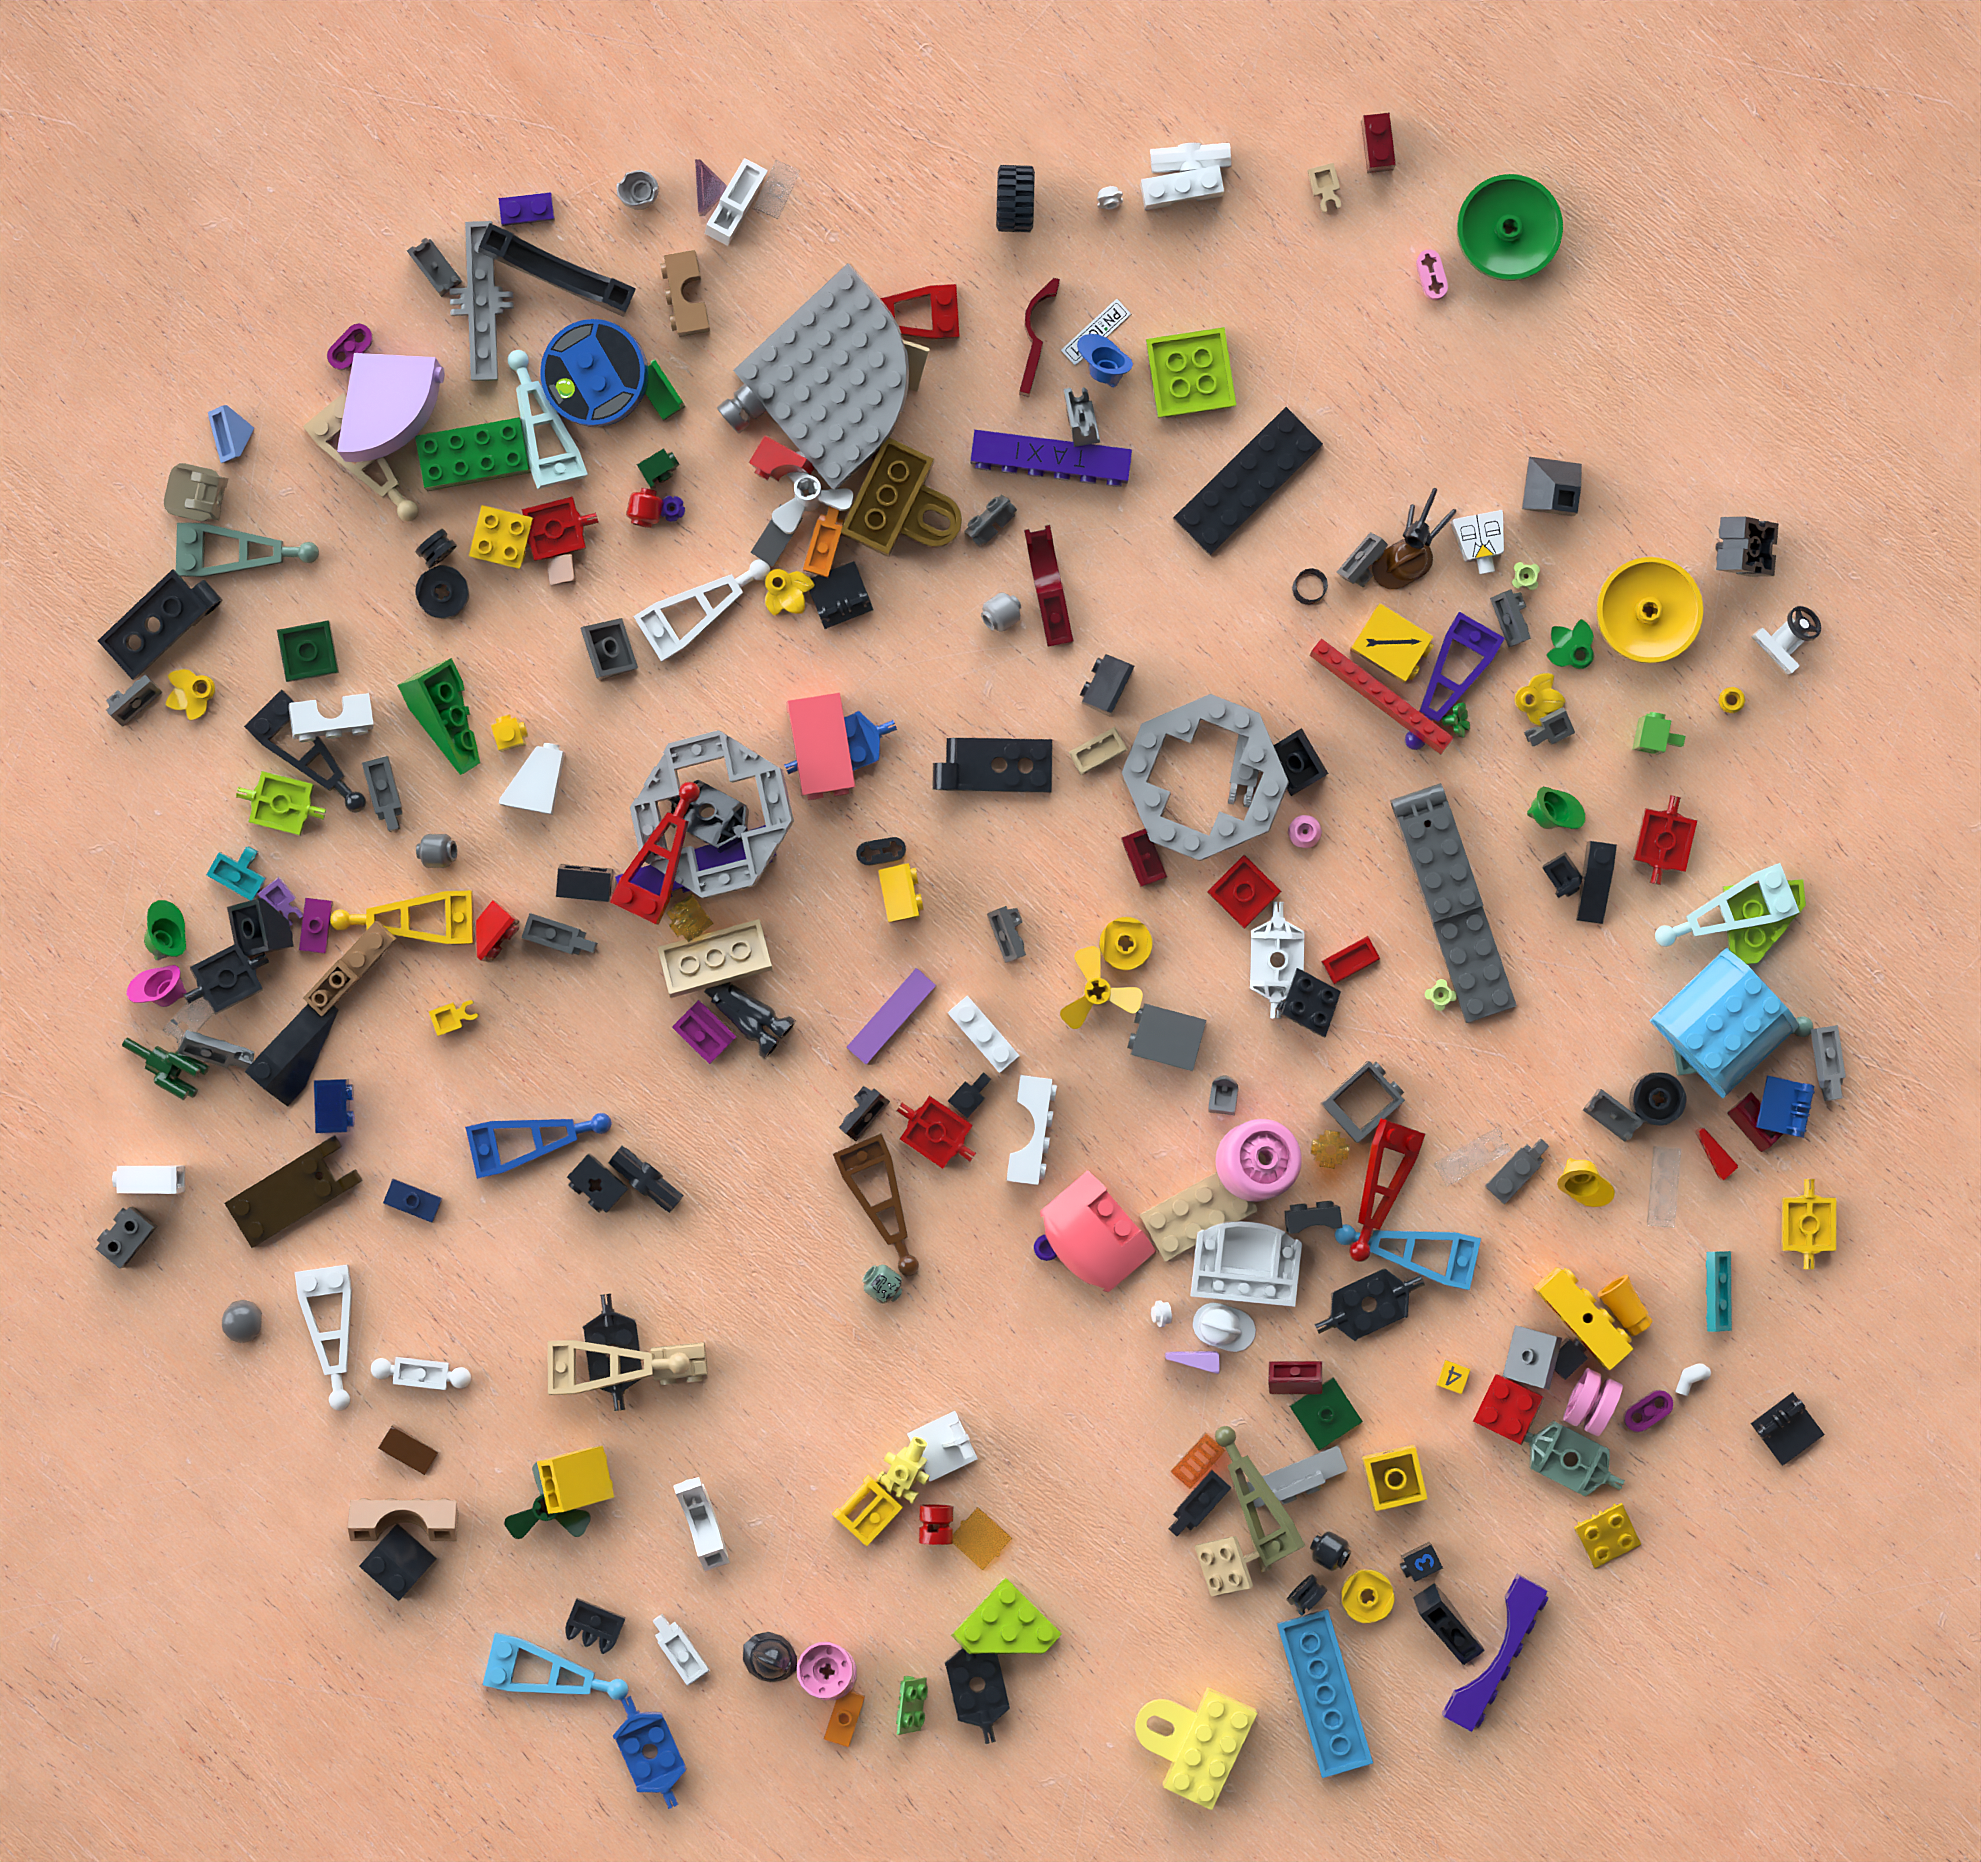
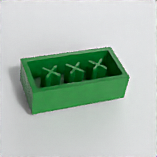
M520 417L415 436L423 485L427 491L531 473Z

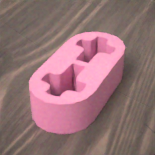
M1431 249L1424 250L1419 254L1416 261L1422 288L1426 297L1431 300H1439L1443 298L1448 289L1442 261L1436 251ZM1427 255H1429L1430 259H1435L1436 261L1432 265L1433 273H1429L1428 266L1421 263ZM1431 277H1435L1437 285L1442 284L1443 286L1439 290V294L1429 291V287L1432 285Z

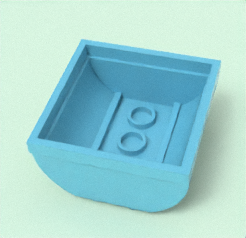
M1725 948L1649 1020L1721 1098L1727 1096L1735 1086L1800 1026L1784 1003L1749 966L1728 948Z

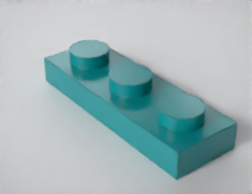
M1731 1251L1706 1252L1707 1331H1732Z

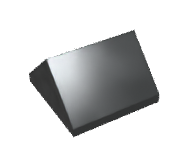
M622 618L580 628L596 678L599 681L638 668Z

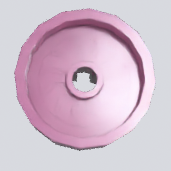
M1587 1368L1570 1396L1563 1420L1578 1426L1585 1419V1431L1599 1436L1607 1426L1617 1406L1623 1385L1610 1378L1601 1385V1374Z

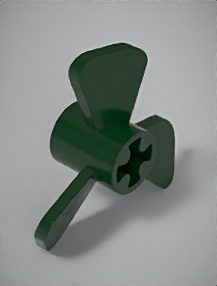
M536 1462L532 1467V1471L540 1495L535 1499L531 1509L507 1516L504 1521L505 1527L512 1537L522 1539L538 1520L550 1521L555 1518L572 1536H582L591 1521V1515L588 1511L572 1509L548 1515L542 1511L539 1502L545 1500Z

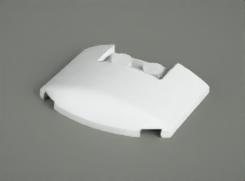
M1227 1222L1212 1226L1205 1231L1201 1230L1197 1232L1190 1296L1295 1307L1302 1243L1297 1239L1295 1241L1278 1228L1255 1222Z

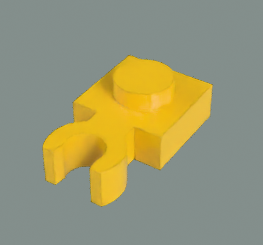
M467 1000L458 1009L455 1003L452 1002L428 1011L437 1036L462 1028V1019H477L479 1017L478 1013L468 1015L466 1012L467 1006L474 1004V1001Z

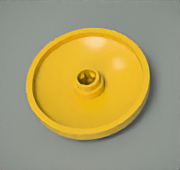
M1642 557L1621 565L1606 579L1598 595L1596 617L1603 638L1618 654L1639 663H1659L1679 655L1694 641L1702 624L1703 601L1696 582L1681 566L1663 558ZM1645 607L1652 609L1651 616H1646V613L1643 612Z

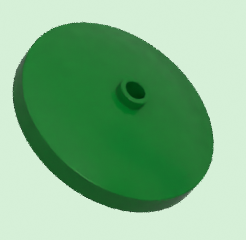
M1503 174L1481 182L1468 194L1457 218V239L1465 258L1480 273L1502 281L1522 280L1540 272L1557 253L1563 236V218L1556 199L1541 183L1523 175ZM1511 226L1513 232L1506 234L1504 227Z

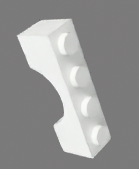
M1020 1075L1017 1102L1024 1105L1031 1112L1035 1123V1130L1031 1141L1025 1148L1010 1153L1007 1181L1038 1185L1039 1179L1044 1180L1046 1164L1041 1163L1042 1153L1048 1154L1050 1138L1045 1137L1046 1127H1051L1053 1111H1048L1049 1101H1055L1057 1085H1052V1079Z

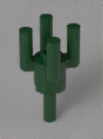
M128 1037L122 1043V1047L146 1060L145 1069L156 1075L154 1083L182 1100H185L187 1096L194 1098L198 1092L197 1088L178 1078L182 1070L197 1077L199 1072L205 1075L210 1068L204 1062L179 1054L177 1051L175 1053L168 1052L159 1046L150 1051Z

